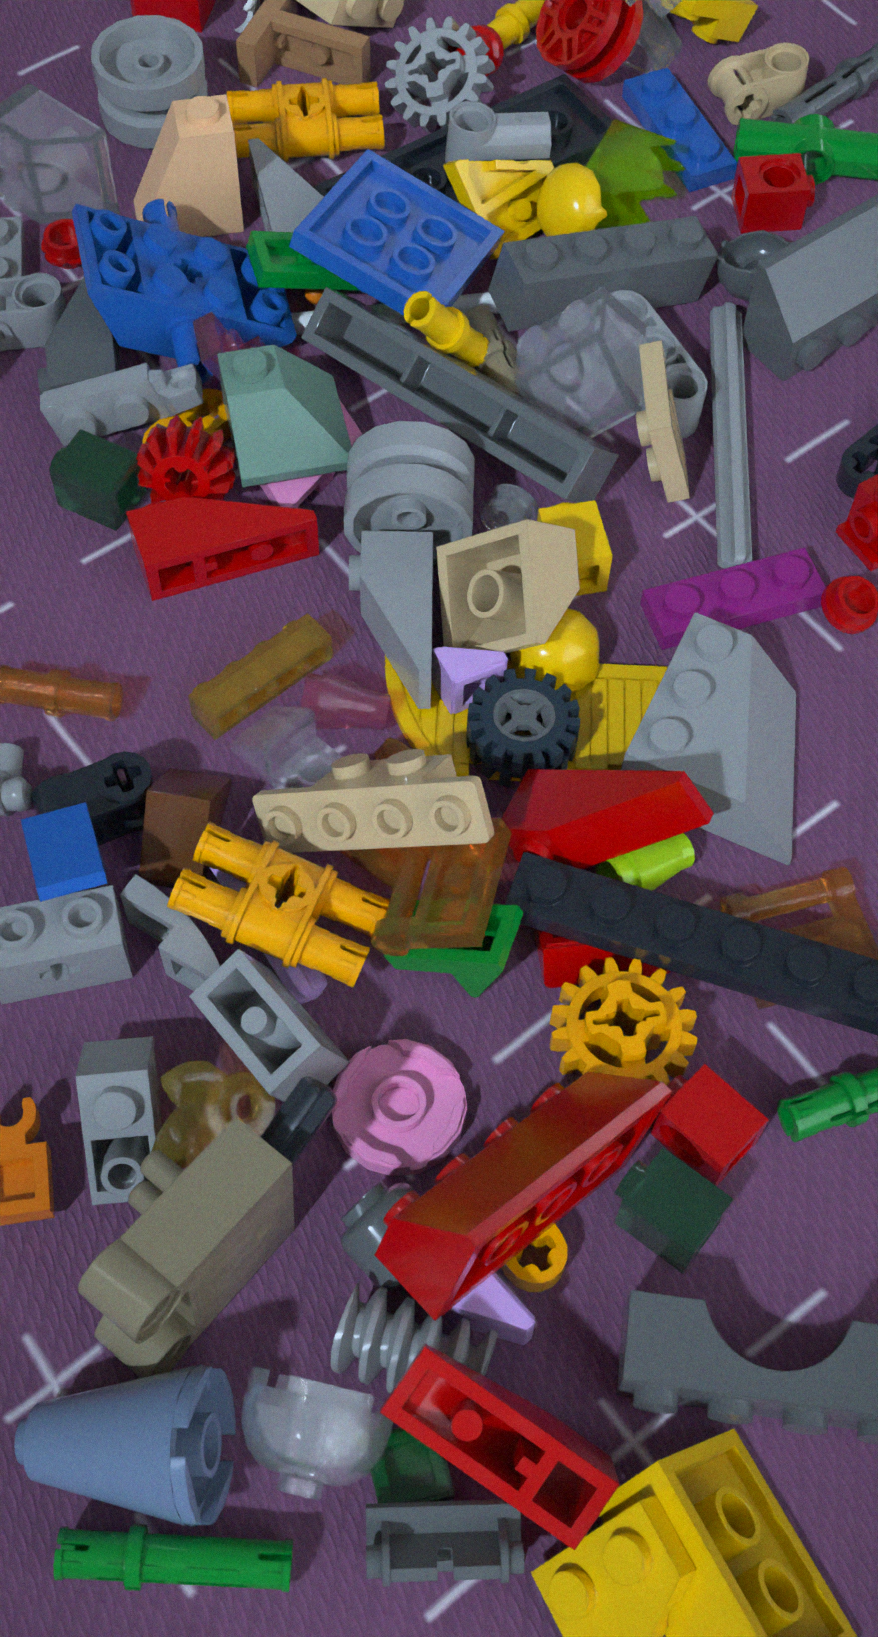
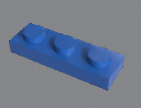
M668 67L624 80L623 99L689 193L734 179L737 167L736 160Z

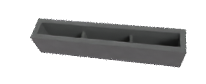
M325 287L301 336L308 343L565 500L577 503L595 500L619 456L617 453L452 355L444 354L431 347L425 339L363 302Z

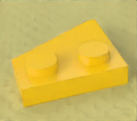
M469 159L449 161L443 165L459 203L505 231L497 249L488 260L499 257L503 243L525 240L541 229L538 224L537 201L546 177L554 169L551 160L469 161Z
M655 1494L640 1500L585 1536L575 1551L568 1547L533 1570L531 1574L563 1637H663L668 1628L667 1617L669 1610L673 1605L682 1600L696 1572V1568Z

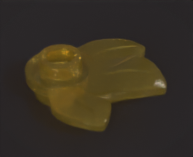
M199 1060L179 1064L160 1078L163 1089L169 1099L178 1107L162 1125L151 1152L161 1150L181 1168H187L235 1117L258 1136H261L274 1117L275 1099L268 1094L250 1072H233L227 1075L210 1062ZM246 1094L251 1099V1110L249 1116L242 1120L237 1114L236 1106L238 1100Z

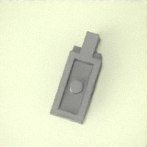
M147 363L48 390L40 395V410L63 446L147 424L162 418H168L169 416L172 417L180 412L203 404L202 380L193 363L163 372L162 370H150Z

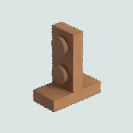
M265 0L236 40L239 81L250 86L258 87L273 64L320 78H327V80L344 85L367 83L371 79L370 37L299 16L296 0Z

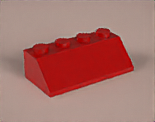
M586 1072L566 1088L560 1083L552 1085L533 1104L530 1110L531 1114L520 1123L514 1117H510L502 1122L486 1139L483 1145L485 1149L472 1159L464 1152L450 1161L434 1181L435 1186L425 1194L420 1196L416 1190H412L400 1198L383 1218V1222L388 1228L375 1253L376 1258L431 1318L436 1321L621 1171L628 1163L672 1091L662 1081Z

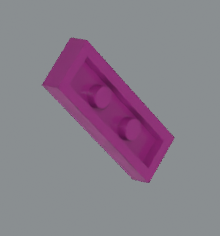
M804 547L645 589L642 591L640 605L661 650L679 645L695 612L733 628L742 629L821 607V596L825 585Z

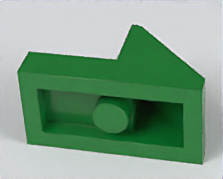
M405 900L383 956L398 970L450 973L471 997L478 998L503 972L524 912L518 905Z

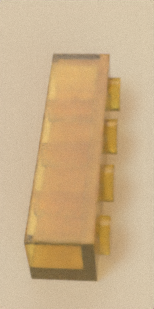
M308 613L297 621H290L281 632L269 640L258 643L249 654L238 661L229 663L217 676L208 682L205 681L198 684L192 693L188 695L192 717L214 740L218 739L332 659V636Z

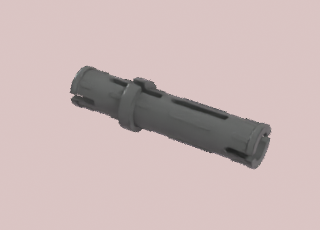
M878 42L858 57L844 59L838 63L832 74L814 86L809 87L785 105L773 110L774 114L771 115V121L793 124L800 117L808 114L824 116L847 99L854 100L864 95L869 90L870 84L878 80Z

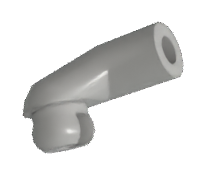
M10 743L0 744L1 817H9L16 812L26 811L33 803L31 797L33 793L32 786L21 777L24 750L20 746Z

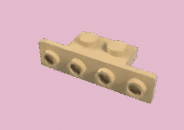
M422 749L401 751L387 759L369 760L368 754L365 753L348 755L334 761L331 764L332 770L311 787L261 790L252 798L264 842L272 843L273 840L279 842V848L289 853L487 843L495 834L481 779L475 775L457 777L451 754L425 756Z

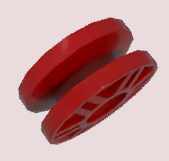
M545 0L536 26L537 48L543 60L582 83H594L605 79L613 74L628 58L638 40L643 21L642 0Z

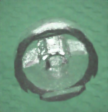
M252 1366L244 1395L241 1419L245 1445L257 1463L280 1474L276 1490L321 1501L324 1485L350 1486L369 1475L383 1457L394 1424L393 1421L380 1413V1408L385 1402L384 1399H378L375 1413L371 1412L375 1398L373 1395L290 1374L289 1376L279 1374L276 1387L273 1388L266 1386L270 1370Z

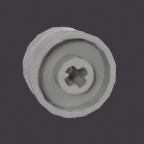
M161 15L134 16L117 21L103 30L92 45L91 64L94 81L98 87V104L101 120L109 134L124 144L143 149L154 148L172 101L192 99L197 96H208L203 43L195 30L180 20Z
M396 421L376 426L358 437L348 453L347 493L345 494L344 535L353 548L361 553L362 531L433 532V565L438 564L437 546L472 536L475 457L467 443L446 428L417 421Z

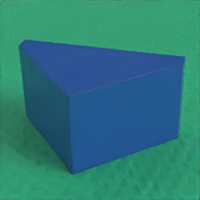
M86 802L21 819L40 902L107 884V872Z

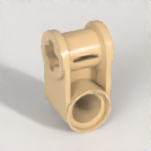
M784 42L744 55L730 56L714 66L708 77V87L714 96L723 100L725 115L731 124L738 126L740 118L758 120L774 114L773 110L785 105L804 92L809 55L803 47L794 43Z

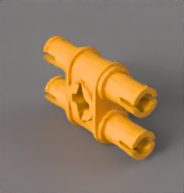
M321 78V82L282 84L281 81H276V84H271L272 89L227 91L237 159L249 157L248 140L259 138L284 162H289V158L329 156V159H334L335 156H339V151L384 149V126L379 108L377 81L333 85L332 80ZM361 115L364 116V117H354V118H349V117H347V116H361ZM253 122H262L261 124H247Z
M209 822L201 835L192 860L229 874L245 882L246 886L245 888L242 887L238 892L184 868L171 892L167 908L192 916L222 930L221 937L226 938V942L229 944L237 941L283 961L282 967L287 969L289 966L296 968L299 963L329 975L333 979L353 988L370 948L337 936L326 929L316 926L315 923L321 915L354 928V930L374 939L391 900L351 885V883L337 878L339 872L333 870L334 866L327 864L326 868L280 849L279 842L274 840L272 843L265 841L261 845ZM281 900L286 901L282 903L280 908L275 907V905H279Z

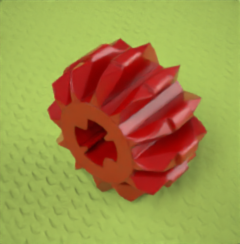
M176 415L169 421L167 427L157 423L150 430L145 444H141L138 451L137 465L141 467L138 473V485L152 488L150 493L151 503L168 501L183 496L224 500L225 494L228 493V490L232 489L236 478L235 469L233 468L236 457L234 454L235 448L222 446L224 440L222 429L207 433L203 430L204 425L201 417L195 420L192 426L189 427Z

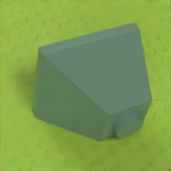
M276 345L217 354L223 403L233 448H235L234 452L242 487L347 470L348 453L352 446L333 375Z

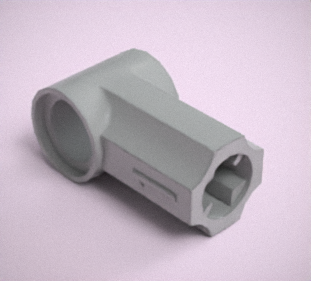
M461 102L450 111L445 161L447 163L459 159H469V161L545 160V158L550 156L552 144L548 112L494 113L490 107L480 102Z

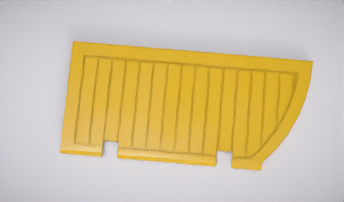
M385 655V681L388 699L394 717L405 739L412 749H422L425 756L451 754L457 777L469 776V763L473 764L470 759V748H467L466 745L468 709L456 714H450L435 689L432 680L431 709H418ZM510 659L507 661V670L511 669ZM599 664L596 678L582 689L571 692L570 701L577 699L580 707L578 718H581L575 756L572 762L568 761L567 770H621L625 753L668 667ZM529 730L527 732H515V734L522 736L532 735V733ZM496 771L487 780H499L500 773ZM512 777L511 781H520V778Z

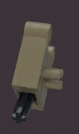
M310 1076L302 1078L261 1136H258L235 1117L185 1170L161 1150L152 1151L143 1160L141 1173L154 1185L149 1181H142L132 1189L128 1197V1203L141 1216L120 1238L109 1244L95 1258L78 1285V1292L104 1315L96 1327L94 1337L138 1377L143 1378L171 1371L186 1353L189 1346L295 1230L292 1167L337 1105L338 1098L323 1082Z

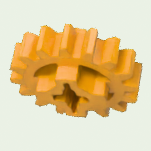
M606 958L603 974L599 976L588 966L580 968L579 987L565 982L561 987L559 1001L563 1005H553L549 1024L557 1028V1030L551 1032L550 1050L557 1052L567 1051L561 1058L559 1071L562 1075L578 1070L582 1075L586 1072L648 1079L662 1081L666 1086L670 1083L668 1075L674 1078L679 1074L684 1076L689 1064L684 1056L693 1055L698 1037L688 1032L693 1029L697 1018L696 1011L688 1009L679 1010L686 994L683 986L667 991L662 987L666 971L660 968L650 978L641 975V960L635 958L631 962L628 972L619 971L613 958ZM601 999L602 1005L598 1010L586 1012L585 1019L579 1020L582 1012L591 1003ZM667 1041L663 1052L656 1059L646 1064L645 1055L647 1050L658 1049L660 1042Z

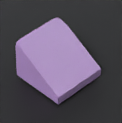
M436 647L432 649L431 680L449 713L456 714L468 709L469 703H472L475 690L478 686L485 690V681L492 675H495L500 683H503L504 670H507L508 658L502 651L454 647Z
M495 1273L448 1310L444 1316L447 1321L456 1325L462 1318L470 1320V1329L485 1334L490 1328L498 1331V1338L523 1346L532 1339L535 1326L534 1315Z

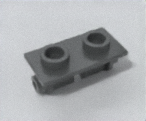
M502 1499L366 1504L367 1579H382L383 1587H390V1582L438 1581V1572H453L454 1580L500 1579V1583H509V1574H524L521 1512Z

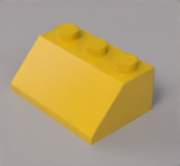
M731 1429L656 1461L617 1488L599 1514L605 1524L640 1500L656 1494L696 1568V1572L682 1600L673 1605L669 1610L667 1617L668 1628L665 1632L666 1637H857L735 1429Z

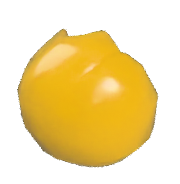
M567 163L557 166L548 174L541 187L537 201L538 224L547 237L591 231L595 229L602 219L606 218L607 211L601 206L600 185L593 170L578 163Z
M567 608L545 644L510 652L511 669L515 668L517 679L525 677V668L536 669L535 680L542 682L546 673L556 677L555 690L563 684H566L571 691L580 690L593 681L598 673L600 646L596 627L580 611Z

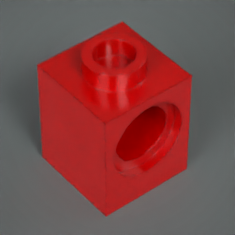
M800 153L739 157L731 199L740 234L760 230L768 232L801 230L806 207H812L814 203L815 183L812 175H806Z
M704 1064L689 1080L679 1074L667 1085L672 1093L658 1113L651 1135L713 1190L757 1144L769 1119Z

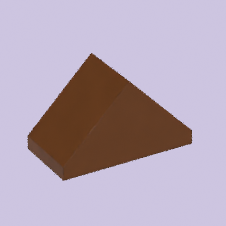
M170 768L147 789L139 877L152 885L174 888L184 868L207 878L209 867L192 859L207 824L212 822L219 827L221 826L232 786L231 778Z

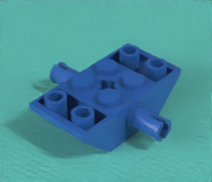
M156 199L147 203L142 211L144 222L117 215L109 210H98L75 204L72 210V217L87 293L119 346L176 359L177 368L193 363L201 377L202 384H204L213 377L214 368L219 369L218 353L268 345L282 347L292 343L296 338L297 334L285 289L258 287L247 249L222 243L210 237H200L181 232L177 220L176 206L171 201H168L166 205L168 216L166 215L164 199Z

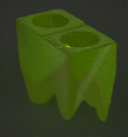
M616 119L613 120L596 151H594L585 166L593 170L600 185L601 206L607 211L606 218L602 219L594 230L648 223L650 220L639 203L641 200L677 196L672 188L663 183V171H682L685 168L680 162L669 158L667 152L660 147L675 145L676 140Z

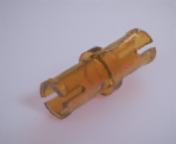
M2 664L0 668V704L8 703L44 709L46 715L62 718L66 713L103 718L114 722L115 718L119 717L123 703V688L119 682L72 677L70 671L61 668H53L49 673L14 668Z

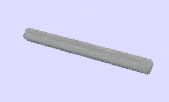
M725 302L723 306L713 307L709 315L717 564L724 569L752 561L742 314L736 310V305L731 302Z

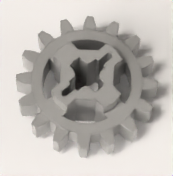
M449 16L445 19L442 28L439 27L432 17L427 18L426 31L420 33L415 27L411 26L408 30L412 40L407 45L396 41L394 44L397 51L401 54L399 60H390L386 63V67L395 75L394 78L385 82V88L395 96L390 102L400 115L404 114L403 119L410 126L415 128L420 124L427 134L435 131L437 123H439L441 128L449 125L450 111L455 105L466 101L484 104L479 98L480 93L493 91L494 88L490 80L484 76L495 70V64L486 55L489 51L487 44L481 37L476 38V32L468 23L459 28L456 21ZM448 46L460 48L465 51L466 55L462 56L458 51L450 53ZM419 96L422 100L429 99L432 107L419 104L414 97Z

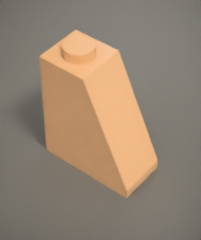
M226 94L197 96L192 99L172 101L133 200L137 220L144 222L142 211L147 203L156 199H164L167 216L166 205L168 201H171L176 206L177 220L181 232L200 237L244 232L235 136Z

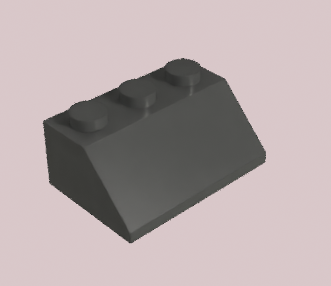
M878 194L758 262L742 332L743 346L783 382L802 370L809 371L815 368L825 356L842 346L849 347L853 345L865 332L878 325Z

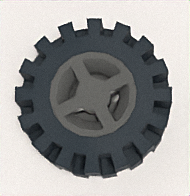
M515 668L504 670L503 683H500L497 677L492 675L485 681V690L478 686L473 693L472 703H469L466 745L467 748H470V759L473 764L476 765L482 762L481 773L485 777L490 779L496 771L500 773L499 785L509 787L512 777L520 778L521 783L528 769L567 770L568 761H573L581 718H578L580 707L577 699L570 701L572 691L566 684L555 690L556 677L549 673H546L541 682L535 680L536 669L525 668V677L518 679ZM528 730L532 733V735L524 736L515 734L516 731L527 732Z

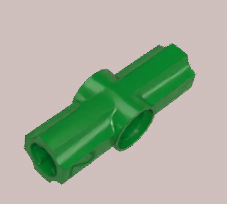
M819 114L805 115L793 124L740 118L738 121L733 150V158L736 160L737 165L739 157L800 153L806 175L813 176L815 185L825 182L831 176L878 181V133L836 129L829 118Z

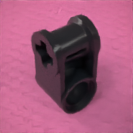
M126 751L114 753L88 766L70 773L55 775L42 781L31 794L36 814L40 815L86 802L98 845L100 846L132 832L143 830L147 789L153 785L152 770L146 759L137 753ZM119 769L124 771L127 780L120 781L117 773ZM136 802L140 810L138 815L134 814L131 807Z

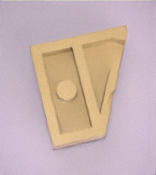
M660 340L639 345L646 410L636 412V422L641 446L652 445L651 448H646L650 478L652 482L662 481L668 503L690 499L685 452L672 389H668L663 343Z

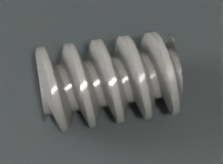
M358 1281L347 1302L333 1340L330 1366L333 1372L338 1374L344 1373L353 1361L359 1358L358 1378L361 1383L368 1385L386 1368V1389L390 1394L426 1343L485 1376L497 1341V1330L490 1328L475 1346L470 1344V1320L462 1318L449 1335L442 1333V1316L434 1321L428 1315L422 1324L415 1322L414 1298L407 1297L394 1314L387 1312V1288L380 1286L367 1303L359 1301L360 1283Z

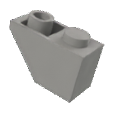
M153 1036L85 1042L83 1044L75 1077L92 1205L128 1202L130 1192L138 1183L149 1181L154 1185L141 1173V1164L147 1155L155 1150L162 1151L160 1094Z

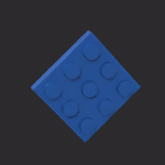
M367 149L294 229L289 247L404 316L403 312L406 302L413 294L419 291H427L445 307H452L497 249L505 231Z

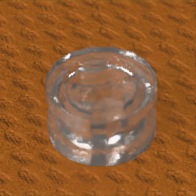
M500 484L493 489L489 501L482 507L480 518L484 526L490 531L526 519L535 521L538 516L539 507L531 494L521 487L513 484Z

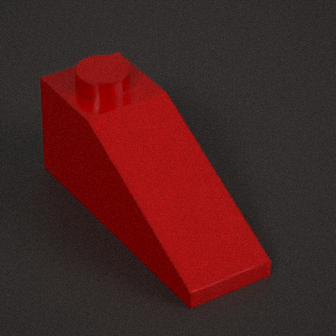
M183 496L164 502H153L142 508L126 512L133 548L152 601L319 555L318 525L314 510Z
M528 769L496 830L511 847L513 855L519 863L523 852H527L584 869L710 823L714 812L685 771Z
M426 1343L380 1408L381 1414L574 1551L620 1485L612 1458L607 1453L549 1412Z

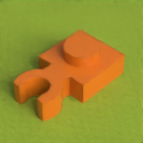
M31 1097L22 1099L23 1116L17 1124L9 1127L0 1125V1226L55 1218L51 1150L46 1141L30 1144L36 1137L41 1124L39 1111Z

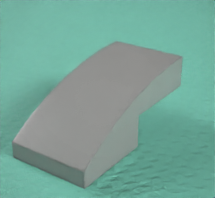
M135 874L120 893L128 923L161 942L158 948L166 975L195 991L220 967L213 950L203 934L187 915L167 908L169 898L155 886Z

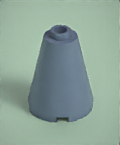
M199 1364L38 1402L31 1409L28 1417L23 1418L18 1425L14 1444L17 1462L20 1465H24L28 1478L37 1483L187 1527L211 1525L217 1521L225 1505L234 1461H220L222 1435H236L233 1394L227 1375L221 1368H212L213 1366Z

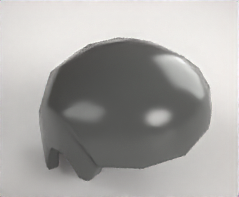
M764 230L742 233L731 241H722L719 255L716 259V269L720 283L732 297L749 302L758 262L790 245L793 241L788 242L782 236Z

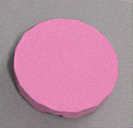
M408 1039L388 1040L387 1045H379L373 1049L369 1046L357 1052L349 1060L350 1063L338 1074L332 1091L338 1098L337 1105L332 1110L333 1129L345 1152L366 1169L392 1177L420 1174L443 1162L459 1143L467 1118L466 1093L460 1081V1075L453 1063L432 1046Z

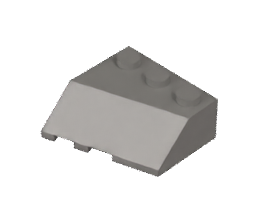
M695 612L625 753L621 770L685 771L714 812L710 823L699 828L785 865H790L792 860L796 691L752 635Z

